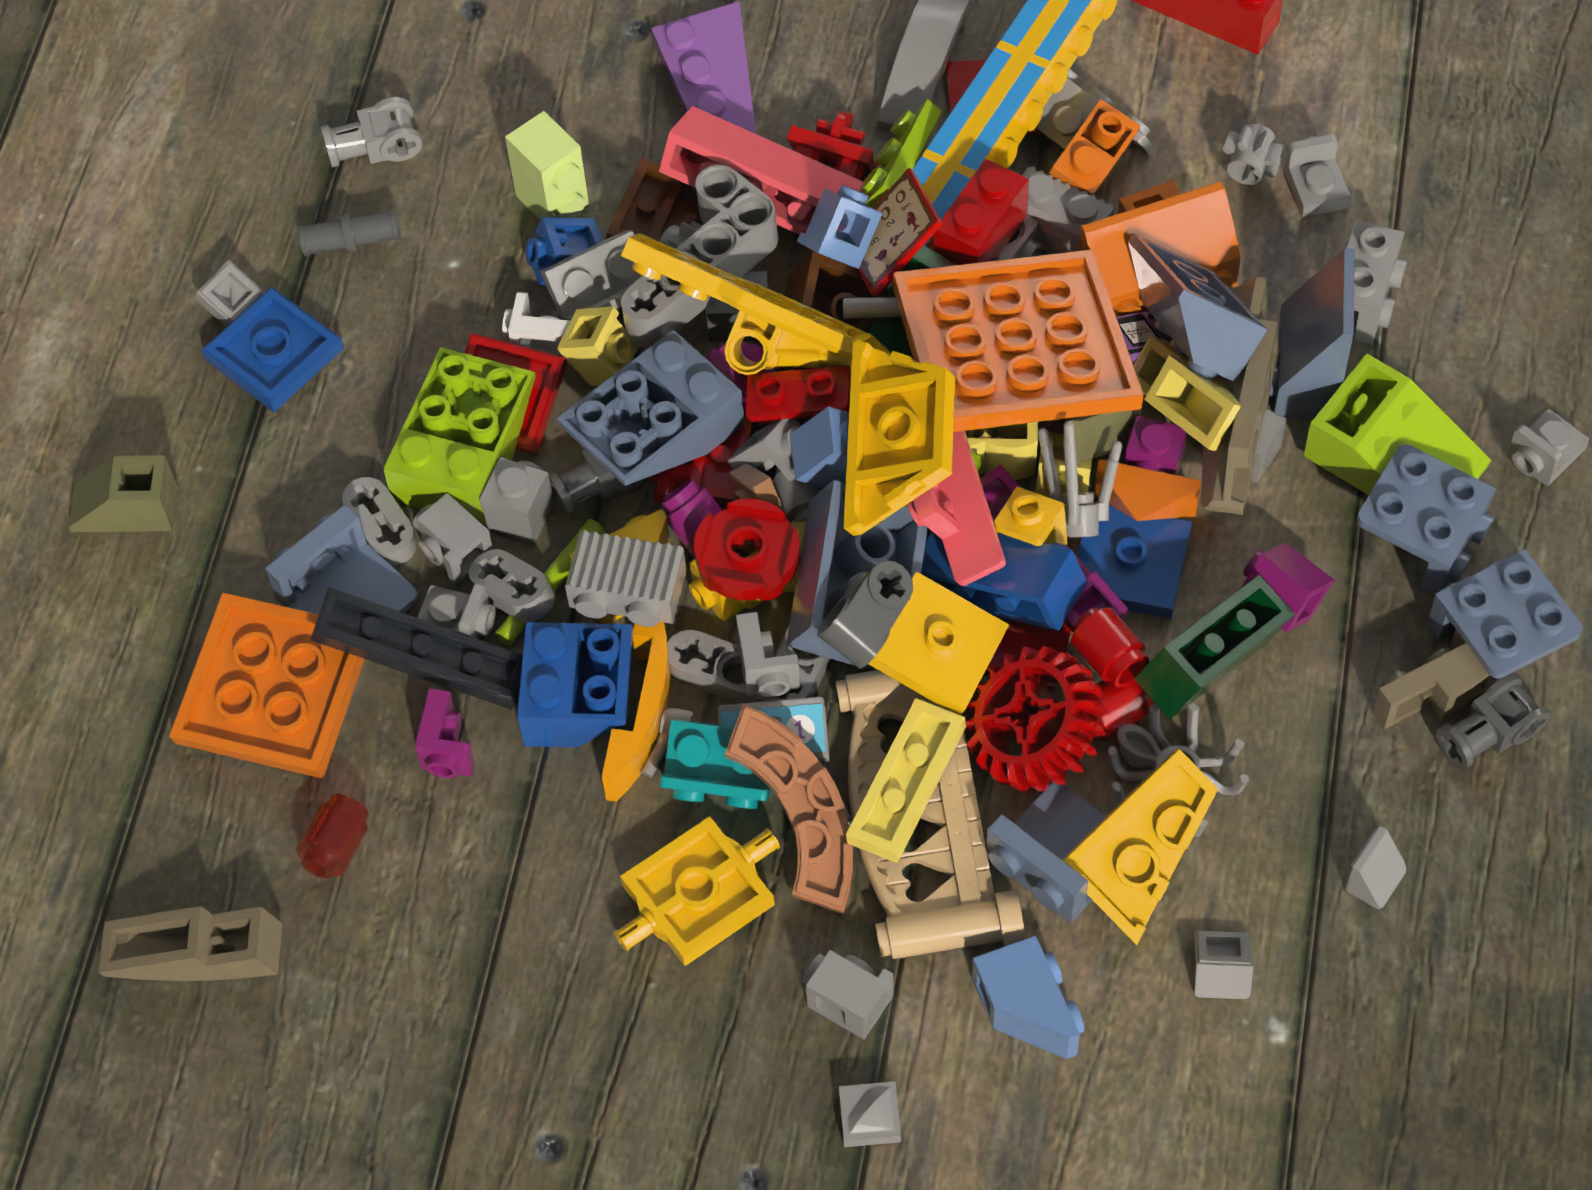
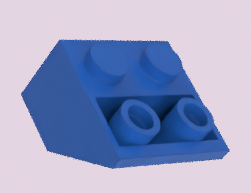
M526 622L517 714L524 746L579 747L611 732L612 729H617L626 724L633 638L632 624Z

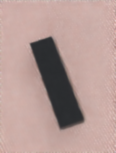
M328 587L310 638L311 641L511 710L514 707L520 690L522 654Z

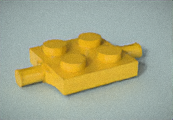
M709 816L620 876L622 886L637 904L640 915L613 932L618 943L622 944V948L627 952L631 947L653 933L669 945L684 966L688 965L775 905L773 894L757 875L755 863L774 850H778L780 848L778 840L766 828L762 833L741 846L738 842L725 836Z

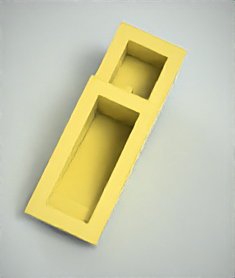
M1150 335L1133 365L1142 392L1146 395L1144 400L1207 449L1216 451L1241 405L1216 376L1211 380L1198 374L1187 365L1189 357L1175 350L1169 341Z

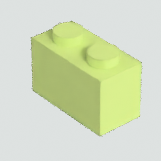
M542 111L505 136L516 197L539 220L542 217L577 218L583 209L589 206L581 147L545 111Z

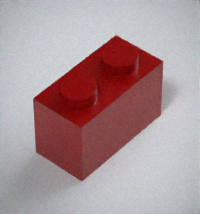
M985 159L942 217L943 225L934 233V251L940 253L956 265L995 261L1027 216L1029 179Z

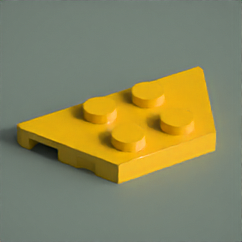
M861 340L853 341L844 509V529L853 536L862 535L952 475L955 376L944 367L926 361L918 363L910 356L892 351V353L884 352L873 348L870 344Z

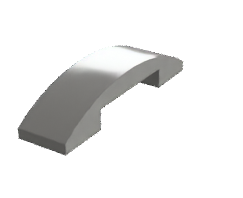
M918 0L892 67L878 118L879 127L891 129L906 109L914 113L927 99L936 105L937 88L959 30L965 28L975 0Z

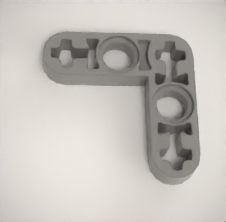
M789 627L774 657L795 654L792 647L786 646ZM695 630L680 631L667 642L670 671L673 678L684 684L737 703L812 698L831 661L830 658L820 655L811 658H803L797 655L800 686L796 689V694L789 693L786 699H781L778 696H747L745 683L733 684L723 676L728 667L741 664L737 644ZM692 649L698 650L699 659L692 658L688 664L681 662V655H688ZM708 664L714 666L713 674H709Z

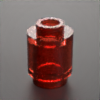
M334 794L330 796L328 802H323L319 805L296 848L298 856L302 859V866L309 873L320 878H330L331 875L341 876L345 874L368 831L366 821L369 817V812L360 802L345 795Z

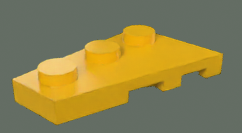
M1176 748L1062 859V861L1088 880L1087 895L1136 945L1139 943L1146 929L1145 926L1158 901L1164 895L1185 849L1189 847L1218 791V788L1179 748Z

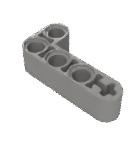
M724 165L709 166L699 173L695 182L699 214L704 225L675 249L742 278L777 246L778 232L774 203L769 196L734 169ZM643 275L627 288L621 298L628 338L635 346L648 349L670 331L675 330L678 332L716 298L708 296L706 301L699 300L678 290L680 282L664 275L661 276L660 280Z

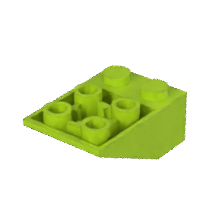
M440 347L383 468L389 492L396 502L421 510L428 504L436 503L448 493L486 527L480 497L500 457L511 461L513 459L536 377L535 372Z
M1369 354L1363 357L1312 420L1304 451V457L1368 495L1371 493L1397 448L1404 444L1411 445L1477 479L1480 478L1491 463V459L1409 377Z

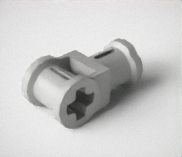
M400 97L386 98L376 103L373 107L356 111L358 122L330 128L329 125L321 126L332 167L339 166L342 160L368 154L371 164L386 160L394 162L405 161L413 158L422 149L423 142L421 136L413 129L411 122L413 117L412 106L408 100ZM391 111L395 113V120H391ZM397 139H401L402 147L398 146Z

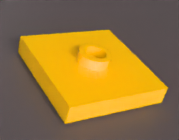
M916 571L912 576L913 593L910 600L890 629V634L885 644L868 665L948 711L961 715L973 696L1009 624Z

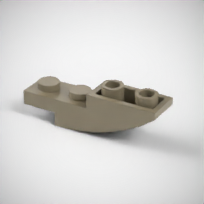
M1455 630L1450 647L1442 648L1433 653L1424 662L1423 666L1409 673H1406L1404 670L1395 672L1380 684L1372 714L1383 729H1386L1429 706L1442 723L1472 704L1475 699L1482 696L1488 688L1501 678H1494L1489 675L1458 631Z

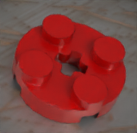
M739 499L727 503L728 509L720 511L714 517L712 512L706 516L700 523L694 538L695 562L703 585L708 590L735 600H772L781 595L784 586L795 575L800 562L799 534L795 526L793 528L792 524L786 520L785 513L776 505L766 501ZM746 541H751L755 543V550L759 553L745 558L740 557L739 553L733 552L734 548H743Z

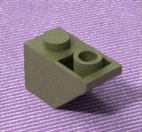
M113 456L74 484L71 505L70 532L173 531L178 487L166 456Z

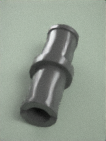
M396 209L353 217L352 213L341 214L340 220L306 226L299 225L298 228L300 244L305 257L311 254L347 248L349 253L359 251V246L401 240V228Z

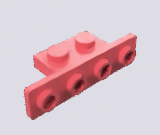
M965 431L953 432L952 475L908 503L907 506L918 526L922 527L925 525L943 540L954 580L960 586H966L1003 568L1006 560Z

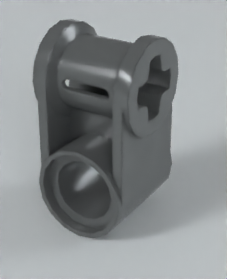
M884 561L876 564L869 572L857 576L850 583L840 601L826 616L818 629L817 636L858 668L865 667L883 647L889 637L890 629L911 598L913 581L910 573L904 566L895 561Z

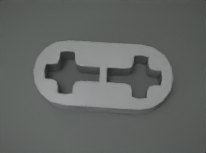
M361 477L348 484L343 491L342 502L343 505L346 504L359 516L367 544L390 565H399L407 562L416 551V536L410 520L386 486L380 480L372 477ZM365 497L370 502L374 501L377 513L371 515L366 506L363 504L359 505L358 501ZM387 527L394 537H400L401 542L392 545L391 542L384 541L382 530Z
M500 549L489 550L475 558L470 565L468 573L473 585L475 583L485 585L490 604L517 620L524 622L538 620L548 614L555 604V593L546 576L540 570L507 551ZM503 574L505 575V577H504L503 579H500V578L496 577V576H499V577H500V576H502ZM521 591H523V592L526 593V594L522 595L521 597L519 596V593H520Z

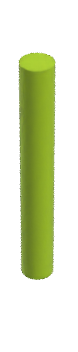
M587 520L543 573L554 593L568 577L571 567L569 554L575 551L580 531L597 532L600 535L604 533L603 527L595 520ZM509 615L495 631V636L505 645L511 646L526 628V622L517 620Z

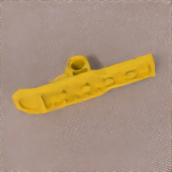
M641 233L628 237L621 254L622 257L634 262L632 269L639 274L655 280H660L662 275L680 282L678 290L688 296L706 301L708 296H711L740 310L725 347L726 360L730 367L738 373L750 375L756 374L762 369L769 370L774 367L821 368V366L849 365L852 368L853 341L858 340L867 342L875 349L891 353L869 333L757 283L730 274ZM745 336L755 337L762 344L764 353L761 361H750L742 353L741 344Z

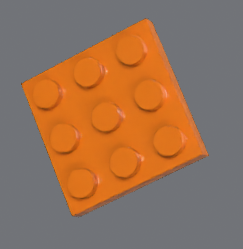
M222 593L169 737L178 745L323 779L365 659L311 641L310 638L318 614Z

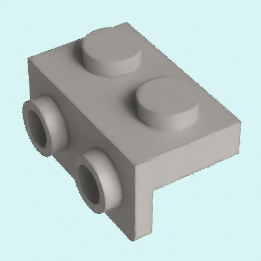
M1362 221L1354 223L1347 248L1355 249L1354 311L1359 312L1353 340L1373 345L1378 326L1389 327L1396 299L1388 297L1390 287L1400 289L1408 260L1399 258L1404 232Z

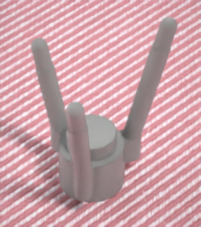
M1071 421L1064 423L1067 492L1061 493L1048 430L1044 427L1038 430V437L1050 498L1064 503L1067 537L1099 535V521H1109V501L1119 465L1122 443L1114 441L1112 444L1098 501L1094 502L1093 492L1078 491L1074 424Z

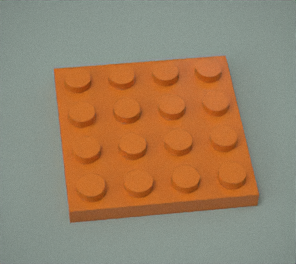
M1093 250L893 273V290L914 361L918 363L926 361L944 367L955 376L953 432L1142 408L1144 394Z

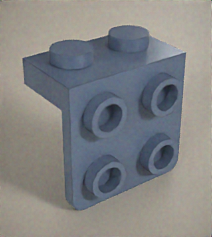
M1404 444L1397 448L1361 507L1357 516V523L1361 528L1429 562L1420 588L1435 595L1445 587L1448 580L1454 583L1460 581L1472 558L1471 555L1465 553L1469 544L1473 541L1480 545L1487 535L1495 518L1488 514L1487 511L1496 488L1411 445Z
M346 504L335 513L326 515L318 520L310 533L293 546L286 547L278 552L271 564L265 568L275 598L281 605L319 614L328 587L402 613L413 607L418 600L416 589L367 544L359 516Z
M1526 549L1504 560L1496 561L1484 570L1458 583H1452L1436 593L1427 621L1428 628L1438 641L1455 633V630H1457L1489 675L1494 678H1503L1576 641L1583 629L1581 622Z
M1052 783L1048 787L1047 792L1044 791L1015 823L1001 814L988 828V859L1002 874L1012 877L1033 893L1043 906L1056 911L1072 923L1090 904L1092 899L1087 895L1088 880L1062 861V859L1106 815L1066 785Z

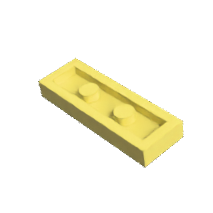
M915 698L846 833L848 844L898 864L966 728L964 716Z

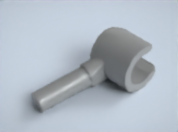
M668 708L664 711L660 722V735L640 771L642 774L652 778L664 758L668 747L671 720L695 721L692 711L679 708Z

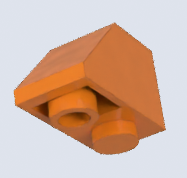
M1100 99L1048 175H1052L1053 180L1061 179L1062 184L1069 183L1071 188L1078 187L1079 192L1086 191L1087 195H1096L1139 131L1141 125Z

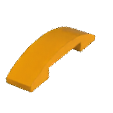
M658 622L656 626L652 627L640 626L634 623L633 644L636 660L648 661L633 731L611 730L601 776L607 801L617 802L631 788L641 775L640 771L660 735L661 717L664 711L668 709L671 691V671L664 622Z

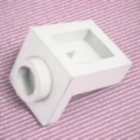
M517 292L513 309L505 310L502 335L503 338L509 339L512 344L564 357L557 347L570 321L560 320L553 316L532 317L528 293Z

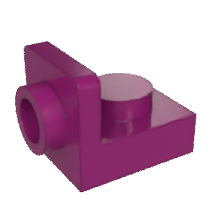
M429 688L415 742L420 768L441 778H454L457 775L472 776L475 764L471 746L467 743L457 742L461 729V713L454 711L450 691Z

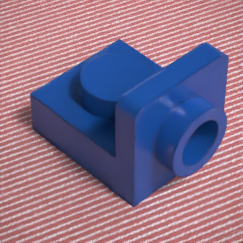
M541 218L533 236L527 241L525 251L527 263L533 268L539 285H546L540 273L541 270L603 241L595 218Z

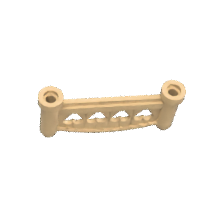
M879 670L845 675V680L836 681L841 713L852 711L854 716L848 756V795L852 821L887 755L881 749V745L885 741V735L878 730L879 723L887 718L904 722L915 698L943 708ZM975 690L969 702L978 700L979 693L977 690ZM963 732L921 816V819L943 828L913 852L904 851L898 864L858 848L869 880L887 914L886 922L876 924L881 957L892 955L893 959L1000 941H1002L1003 947L1026 939L1017 889L994 893L966 738ZM919 863L952 877L925 900L914 902L906 896V891L911 884L903 876L902 872L907 865Z

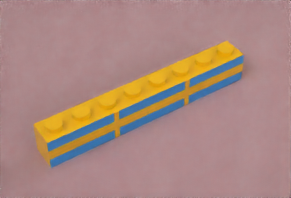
M1028 0L913 168L940 219H942L985 159L1005 168H1008L1013 163L1019 143L1027 131H1033L1041 120L1044 106L1053 93L1057 94L1061 91L1067 80L1068 70L1078 56L1082 57L1088 51L1093 39V33L1103 19L1107 20L1112 15L1118 0ZM934 235L924 244V246L934 251Z

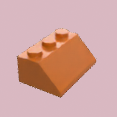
M1221 181L1081 226L1079 251L1093 250L1116 317L1148 311L1142 302L1128 243L1133 233L1215 272L1229 288L1237 286L1241 253L1226 190Z

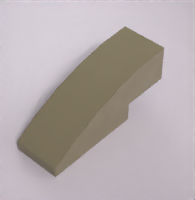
M202 906L105 921L98 973L104 977L159 981H213L277 975L283 923L262 907L211 914Z

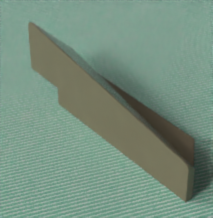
M1257 276L1231 289L1268 330L1236 382L1216 374V377L1235 396L1241 407L1216 451L1209 450L1203 446L1201 507L1205 510L1240 515L1244 513L1279 354L1278 321L1265 320L1268 310L1267 278Z

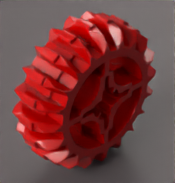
M1023 646L1020 658L1014 654L1004 653V667L1002 669L996 666L987 667L991 678L986 684H978L976 688L977 692L980 693L978 700L969 702L967 705L968 711L975 716L966 721V732L973 736L966 745L969 747L970 752L978 756L975 761L978 763V766L987 773H990L992 779L1002 785L1007 784L1018 791L1026 792L1030 787L1037 791L1047 792L1050 780L1057 785H1066V771L1068 769L1075 773H1084L1082 763L1080 762L1083 755H1098L1095 747L1090 743L1093 737L1106 735L1104 728L1096 723L1098 719L1109 714L1106 707L1098 701L1104 695L1101 686L1093 681L1095 676L1092 675V671L1083 664H1079L1078 659L1067 652L1059 653L1052 647L1045 646L1038 652L1032 647ZM1047 683H1060L1064 691L1065 701H1055L1053 695L1048 693ZM1013 735L1017 738V743L1022 746V756L1011 755L1005 736Z

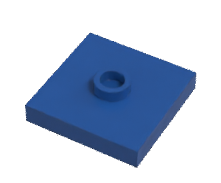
M271 287L209 342L201 352L205 361L272 412H276L344 349L342 338Z
M1109 506V521H1099V535L1081 538L1077 557L1091 573L1096 572L1128 610L1172 619L1192 522L1176 518L1136 521L1113 506Z

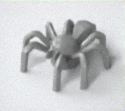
M1195 703L1188 705L1186 746H1172L1164 736L1160 725V708L1156 704H1152L1149 709L1150 730L1153 737L1145 729L1135 724H1125L1119 727L1117 732L1120 753L1126 763L1138 769L1150 770L1128 771L1120 764L1118 751L1114 746L1108 749V758L1111 769L1122 779L1129 782L1144 780L1176 748H1179L1200 769L1201 767L1222 766L1233 762L1243 749L1244 742L1237 738L1227 753L1215 757L1198 758L1195 750L1198 746L1199 707ZM1201 771L1218 788L1217 792L1223 795L1240 794L1250 780L1246 774L1238 777L1234 785H1225L1208 773ZM1113 782L1112 789L1117 804H1120L1126 797L1122 786L1117 782ZM1202 820L1194 836H1201L1208 824L1207 820Z

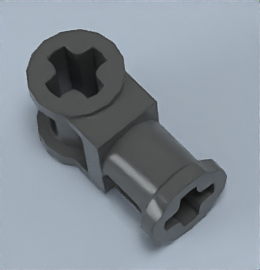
M587 450L582 451L583 462L559 474L554 471L548 473L553 499L565 515L573 512L574 505L597 494L602 502L618 494L637 492L648 480L647 477L624 486Z
M1511 673L1499 679L1482 696L1472 702L1468 717L1453 726L1445 724L1438 728L1436 739L1440 749L1454 767L1462 770L1469 768L1473 764L1474 757L1490 747L1499 754L1513 744H1522L1535 736L1549 722L1552 713L1547 707L1539 708L1521 687L1522 679L1518 674Z

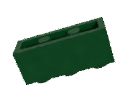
M1258 575L1163 647L1134 680L1165 715L1172 719L1263 648L1292 619L1295 613L1265 580Z

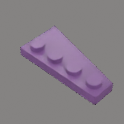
M740 1L651 28L653 43L684 113L691 106H694L756 134Z

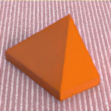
M1099 459L1095 486L1096 497L1099 496L1107 464L1106 460ZM1119 463L1109 505L1136 521L1196 517L1201 480Z

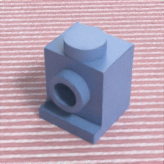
M841 184L838 193L824 188L805 234L800 233L797 242L819 254L859 269L883 213L867 206L866 202L869 196Z

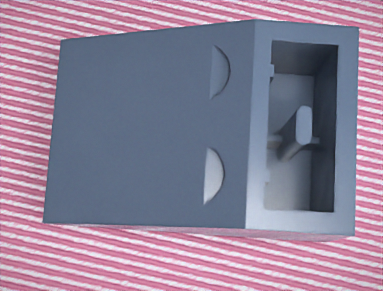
M672 330L557 418V423L626 486L707 455L743 427L745 419L742 391L675 330Z

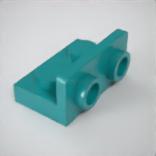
M680 719L671 720L665 772L660 776L659 787L672 789V798L702 802L704 801L705 793L726 796L725 805L756 809L758 800L767 801L772 797L773 793L750 770L725 758V752L735 728L734 726Z

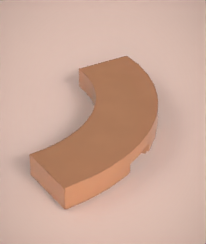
M743 704L725 752V758L742 765L758 776L773 791L787 813L793 829L797 850V871L791 896L843 915L850 893L853 872V845L847 843L846 833L849 829V824L845 813V806L837 786L827 769L822 766L798 735L766 713Z

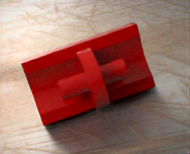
M841 110L834 122L820 118L816 125V132L794 125L790 127L787 140L793 151L820 163L835 166L836 170L864 182L866 176L879 166L877 162L873 161V150L862 147L866 133L852 128L853 115L849 112Z

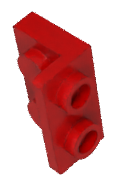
M847 365L748 375L746 415L750 422L758 421L759 426L768 425L775 420L793 418L799 423L808 422L828 406L849 412L850 367Z

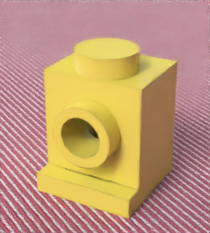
M614 306L576 309L557 347L558 351L590 386H600L629 364L638 349L637 346L630 342L626 329L617 320L619 312Z

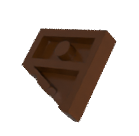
M642 158L609 226L606 239L625 230H632L634 235L641 233L659 241L663 233L672 225L680 227L682 222L690 225L692 221L698 224L703 223L699 214L696 188L659 172L660 164Z

